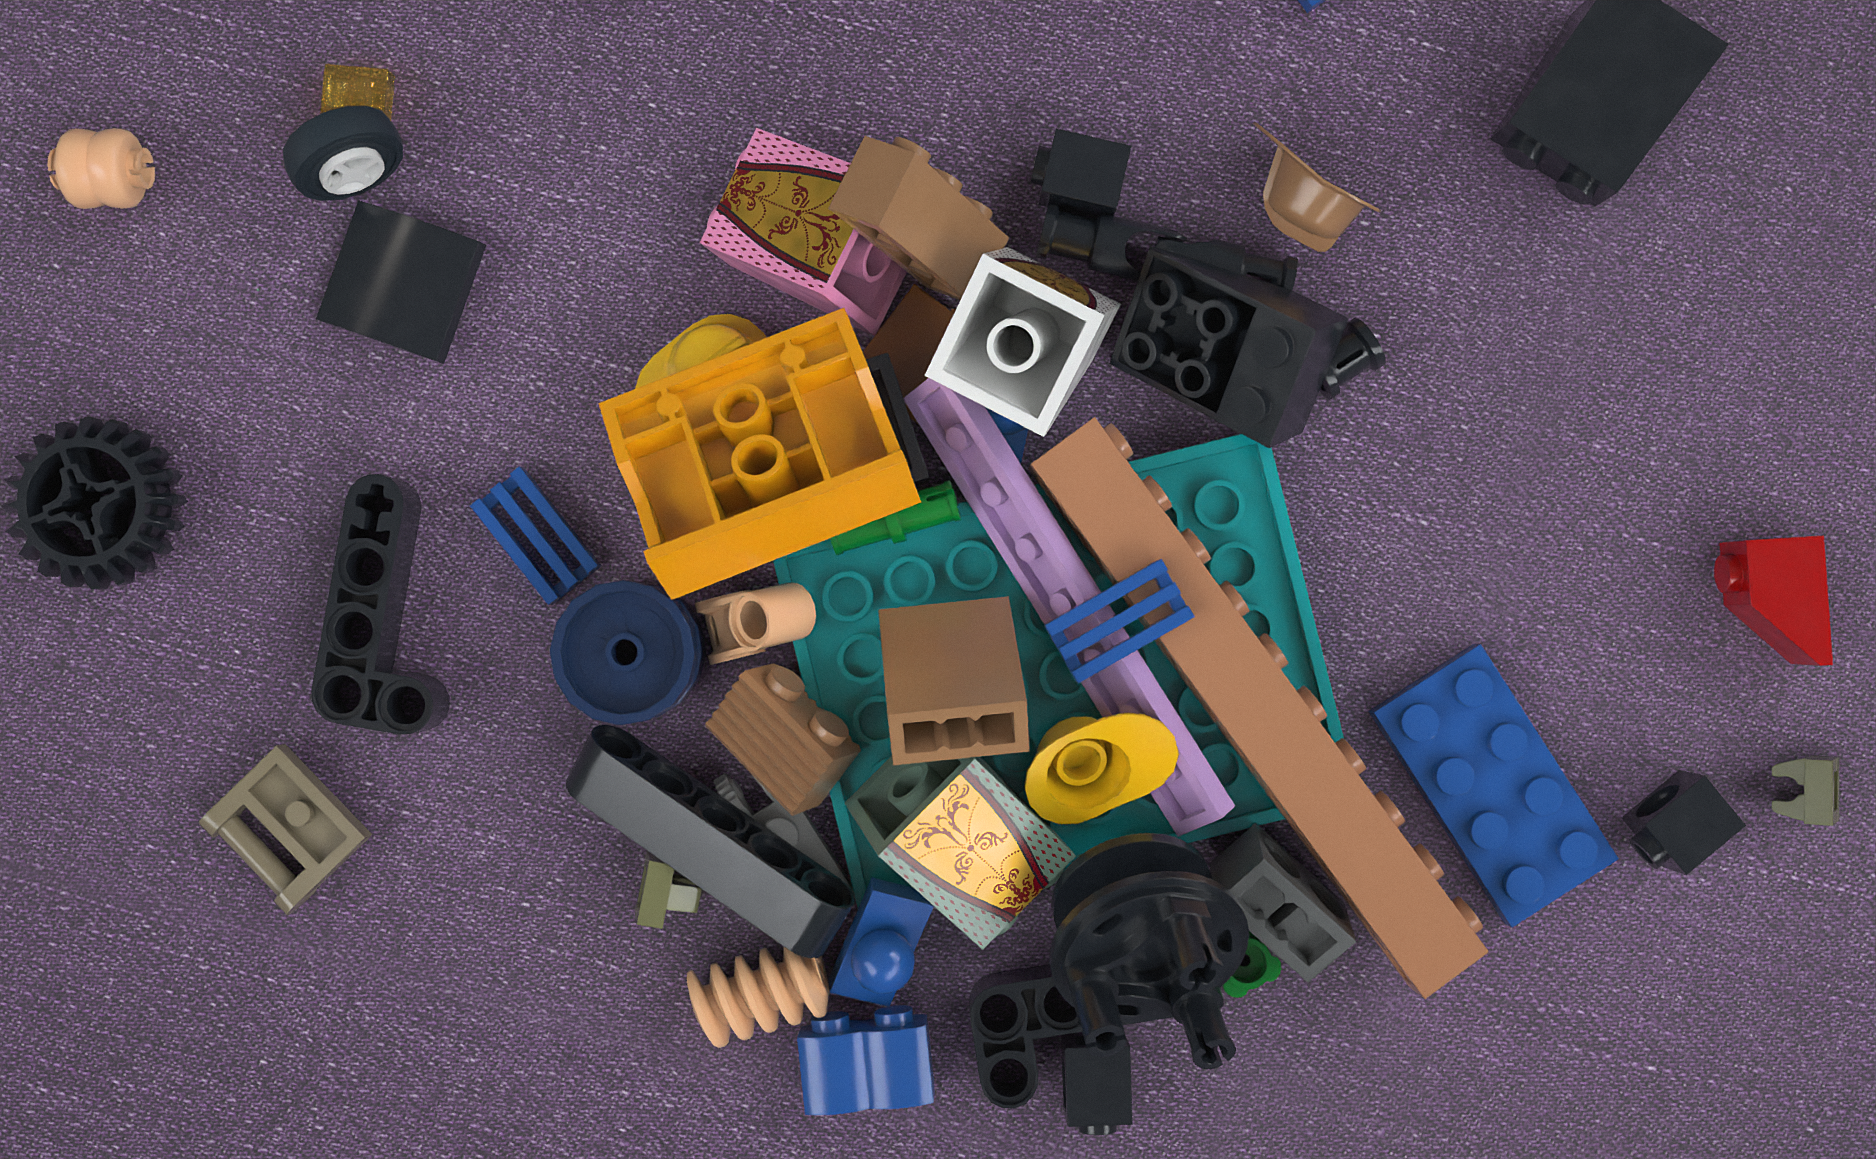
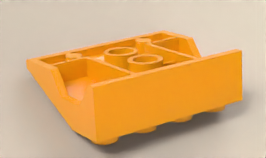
M845 308L833 311L598 403L617 466L635 503L648 548L643 551L646 561L671 600L921 503L907 461L898 444Z

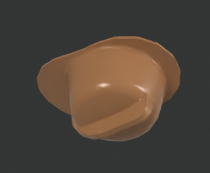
M1254 121L1252 123L1278 146L1264 187L1263 198L1265 210L1272 224L1282 233L1317 252H1326L1365 207L1378 213L1381 212L1380 209L1324 180L1257 122Z

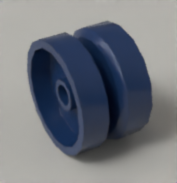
M622 580L595 585L571 601L556 622L550 647V656L554 679L569 703L592 719L616 725H625L648 721L662 716L684 702L701 678L706 648L702 626L688 603L679 597L671 600L663 587L638 581ZM625 639L632 641L637 647V657L633 663L624 664L621 659L627 651L622 643Z

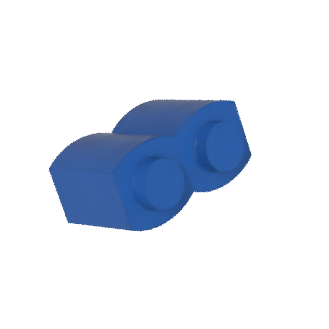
M894 1005L875 1010V1018L868 1020H849V1013L844 1011L827 1012L821 1018L812 1016L811 1024L801 1026L797 1036L805 1115H836L866 1109H900L934 1103L935 1085L927 1014H913L911 1006Z

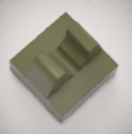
M1811 755L1810 757L1780 762L1772 767V776L1791 777L1798 785L1804 786V793H1800L1793 800L1774 799L1772 801V810L1775 813L1804 821V824L1833 826L1839 821V757Z
M649 851L646 852L635 908L636 924L663 929L666 910L698 912L702 889L686 877L673 874V868Z

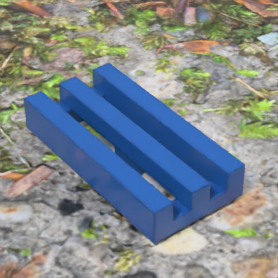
M519 466L510 473V477L503 483H497L490 489L491 492L483 499H477L470 505L548 605L555 604L602 566L523 467ZM519 488L522 489L581 565L577 569L572 571L512 496ZM499 504L503 506L561 581L554 586L494 511L495 507Z
M1158 559L1044 625L1076 683L1079 684L1195 617L1190 607L1180 595L1182 593L1178 586L1170 578L1167 572L1168 569L1162 559ZM1152 579L1156 581L1160 588L1159 591L1075 639L1068 641L1063 632L1064 629ZM1168 602L1173 611L1171 614L1081 664L1076 655L1077 653Z

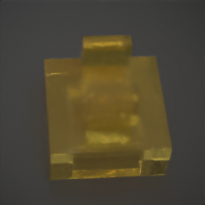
M325 64L320 114L344 106H370L382 110L391 120L395 76L388 69Z

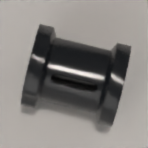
M1356 317L1347 322L1345 331L1342 334L1320 388L1321 394L1329 400L1340 394L1341 385L1369 368L1376 371L1386 364L1384 352L1377 338L1368 326Z

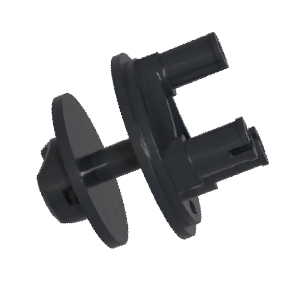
M1156 833L1130 834L1100 843L1081 854L1061 874L1053 890L1051 909L1057 931L1051 943L1049 963L1056 988L1062 997L1075 1007L1088 1052L1093 1056L1104 1057L1122 1050L1126 1045V1036L1122 1022H1147L1173 1016L1184 1027L1191 1048V1057L1197 1067L1211 1070L1222 1066L1223 1063L1217 1049L1218 1046L1222 1056L1227 1061L1231 1060L1236 1054V1047L1230 1038L1220 1010L1224 1006V999L1220 988L1235 973L1248 946L1249 927L1237 898L1226 887L1212 879L1205 859L1196 848L1173 836Z

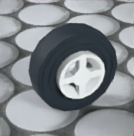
M344 106L323 112L304 122L289 136L282 150L285 170L292 184L305 197L319 201L343 200L363 194L384 182L396 171L403 159L402 139L395 125L382 110L370 106Z

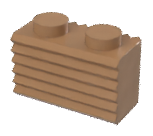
M772 663L745 670L740 674L739 680L732 685V690L725 695V699L719 703V708L712 713V718L705 725L765 789L794 816L819 806L861 750L860 745L852 742L848 727L842 719L832 712L817 707L816 701L808 698L807 692L804 691L805 685L797 674L788 668Z

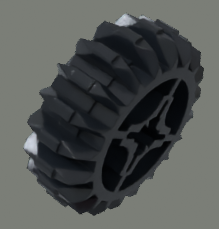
M84 417L80 419L78 426L75 423L66 421L55 424V437L47 434L33 436L37 455L23 452L15 456L25 471L22 477L10 476L4 479L11 488L18 489L17 500H9L1 505V507L6 512L18 513L19 521L14 523L5 532L13 538H28L18 555L23 556L26 560L40 559L37 572L45 577H58L60 575L61 583L65 586L82 587L86 583L90 589L104 590L110 587L112 581L117 585H128L135 582V570L141 573H151L157 569L152 552L169 554L175 550L171 542L164 535L166 530L180 531L185 527L179 519L171 518L172 507H181L188 502L184 495L173 494L170 491V487L178 483L183 475L175 469H162L171 454L162 447L154 446L150 448L152 437L149 433L137 429L130 432L126 422L110 419L104 425L101 419ZM108 453L124 466L131 480L120 481L111 479L107 469L98 466L95 454ZM61 484H63L61 493L58 495ZM99 493L108 495L100 498ZM135 508L134 518L128 528L129 514ZM92 509V514L82 513V512H85V511H87V510ZM61 527H79L84 539L93 542L97 554L89 555L78 549L66 537Z

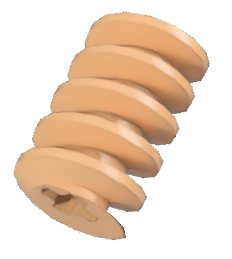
M784 947L783 962L776 963L767 948L760 949L759 967L757 970L752 971L743 956L739 955L735 957L733 977L727 978L717 962L710 965V979L707 985H702L693 970H689L687 973L689 996L697 1021L711 1043L718 1048L724 1047L729 1043L730 1028H732L739 1039H750L754 1033L755 1019L765 1032H774L778 1028L779 1010L788 1023L793 1026L800 1024L803 1019L804 1003L817 1018L824 1017L827 1013L829 985L822 956L806 958Z

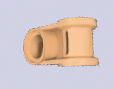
M784 583L756 590H744L695 603L697 613L704 614L713 649V652L708 655L710 665L765 652V648L803 639L811 633L816 620L813 599L805 587L798 583Z

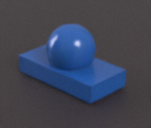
M871 877L828 978L829 993L890 1007L896 991L903 988L913 976L916 959L914 950L934 906L913 887Z

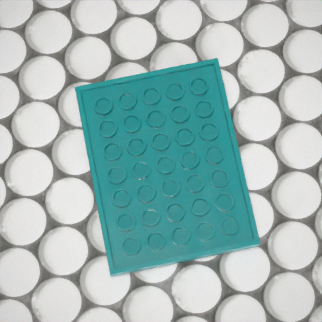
M1240 434L1129 461L1128 463L1141 480L1150 475L1165 492L1172 504V507L1165 513L1181 533L1186 528H1189L1202 542L1211 557L1204 566L1218 585L1227 580L1241 595L1250 612L1243 616V619L1257 638L1263 633L1268 634L1283 652L1288 665L1281 670L1294 688L1297 690L1304 685L1322 705L1327 717L1320 723L1333 741L1337 742L1341 738L1344 739L1272 447L1267 448ZM1039 484L1034 485L1100 591L1102 592L1113 586ZM967 501L958 503L957 506L961 514V521H951L906 534L907 541L894 544L892 539H888L836 555L829 538L773 560L779 585L784 583H798L810 593L815 604L816 620L813 630L805 638L793 641L801 678L805 685V692H807L808 698L816 701L817 707L832 712L842 719L848 727L852 742L860 745L861 751L830 791L857 907L861 903L871 877L912 887L877 855L845 805V802L892 756L879 609L1009 596L1027 699L1029 752L980 757L1028 805L1029 802L1024 789L1026 772L1037 754L1038 745L1046 731L1059 721L1070 717H1091L1096 720L1103 718L1082 683L1078 684L1074 680L1046 631L1045 624ZM1122 597L1109 604L1115 615L1129 608ZM1136 619L1123 628L1130 637L1143 630L1144 626ZM1155 641L1138 649V652L1225 788L1235 807L1222 819L1180 836L1176 835L1151 793L1079 824H1057L1043 819L1076 855L1064 868V871L1076 858L1087 850L1120 836L1156 833L1173 836L1190 843L1247 829L1254 823L1259 826L1285 819Z

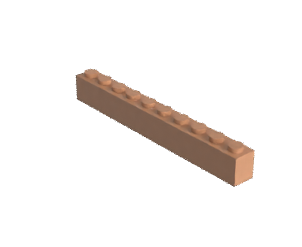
M1095 417L1032 462L1028 470L1113 585L1158 559L1163 560L1170 578L1178 586L1182 593L1180 594L1182 599L1190 607L1195 617L1154 640L1406 984L1424 999L1428 998L1489 952L1476 935L1477 932L1483 929L1481 921L1460 896L1450 900L1437 882L1438 879L1444 876L1440 865L1422 844L1419 843L1413 848L1398 829L1399 826L1405 823V819L1398 808L1383 791L1380 790L1373 795L1359 776V774L1366 770V766L1359 755L1345 739L1341 738L1337 742L1333 741L1320 723L1327 717L1322 705L1304 685L1296 690L1281 669L1288 665V661L1277 644L1268 634L1263 633L1257 638L1243 619V616L1250 612L1247 604L1231 583L1226 580L1218 585L1204 564L1211 557L1198 537L1189 528L1180 533L1165 512L1172 507V504L1159 484L1150 475L1143 480L1139 478L1126 460L1133 455V451L1120 431L1112 423L1103 428ZM1152 579L1122 596V598L1131 607L1159 591L1160 588L1156 581ZM1168 602L1141 616L1138 620L1146 628L1173 611Z

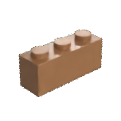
M864 136L828 209L924 286L961 300L982 254L1003 249L1009 237L990 221L993 212L988 207L960 193L963 184L958 179L928 164L931 154L924 148L902 137H895L892 144Z

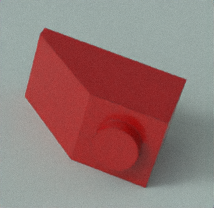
M1824 535L1719 543L1720 555L1715 561L1714 578L1718 590L1723 593L1724 606L1790 664L1833 665Z

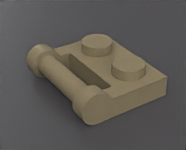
M286 744L276 745L199 821V825L211 837L214 838L219 835L277 895L274 903L286 915L293 913L315 893L317 888L373 835ZM246 807L305 868L297 877L241 820L240 816Z

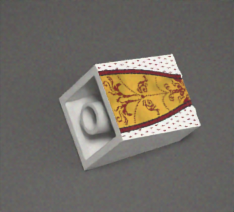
M1009 247L983 253L925 376L1044 437L1093 361L1121 304Z

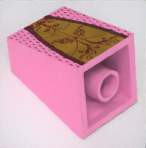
M756 128L747 148L740 154L736 162L735 172L718 206L713 209L709 216L707 229L700 244L730 266L826 313L845 308L852 326L875 336L907 271L828 209L851 163Z

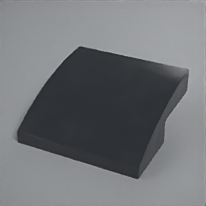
M358 200L316 319L331 326L444 364L486 245L439 226Z

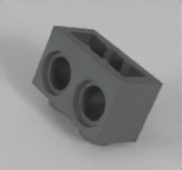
M1256 823L1209 864L1212 879L1226 887L1239 901L1246 916L1249 931L1307 982H1310L1356 943L1345 903Z

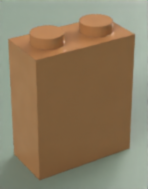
M1009 596L879 609L887 716L893 765L1029 752L1027 699Z

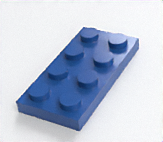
M1472 644L1368 711L1504 924L1510 927L1516 926L1619 859L1481 644Z

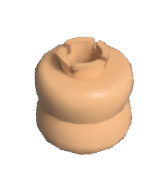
M113 128L99 132L88 129H70L59 138L56 148L52 149L48 156V171H56V174L49 175L51 183L57 190H61L69 203L81 209L97 208L104 205L121 209L133 208L144 198L146 189L151 188L155 180V167H147L146 163L154 162L150 151L147 148H142L139 140L126 129Z

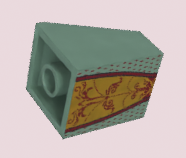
M891 756L845 802L848 810L877 855L982 950L996 936L1009 930L1015 923L1018 914L1043 889L1052 886L1060 878L1064 868L1076 857L1057 833L981 757L893 765Z

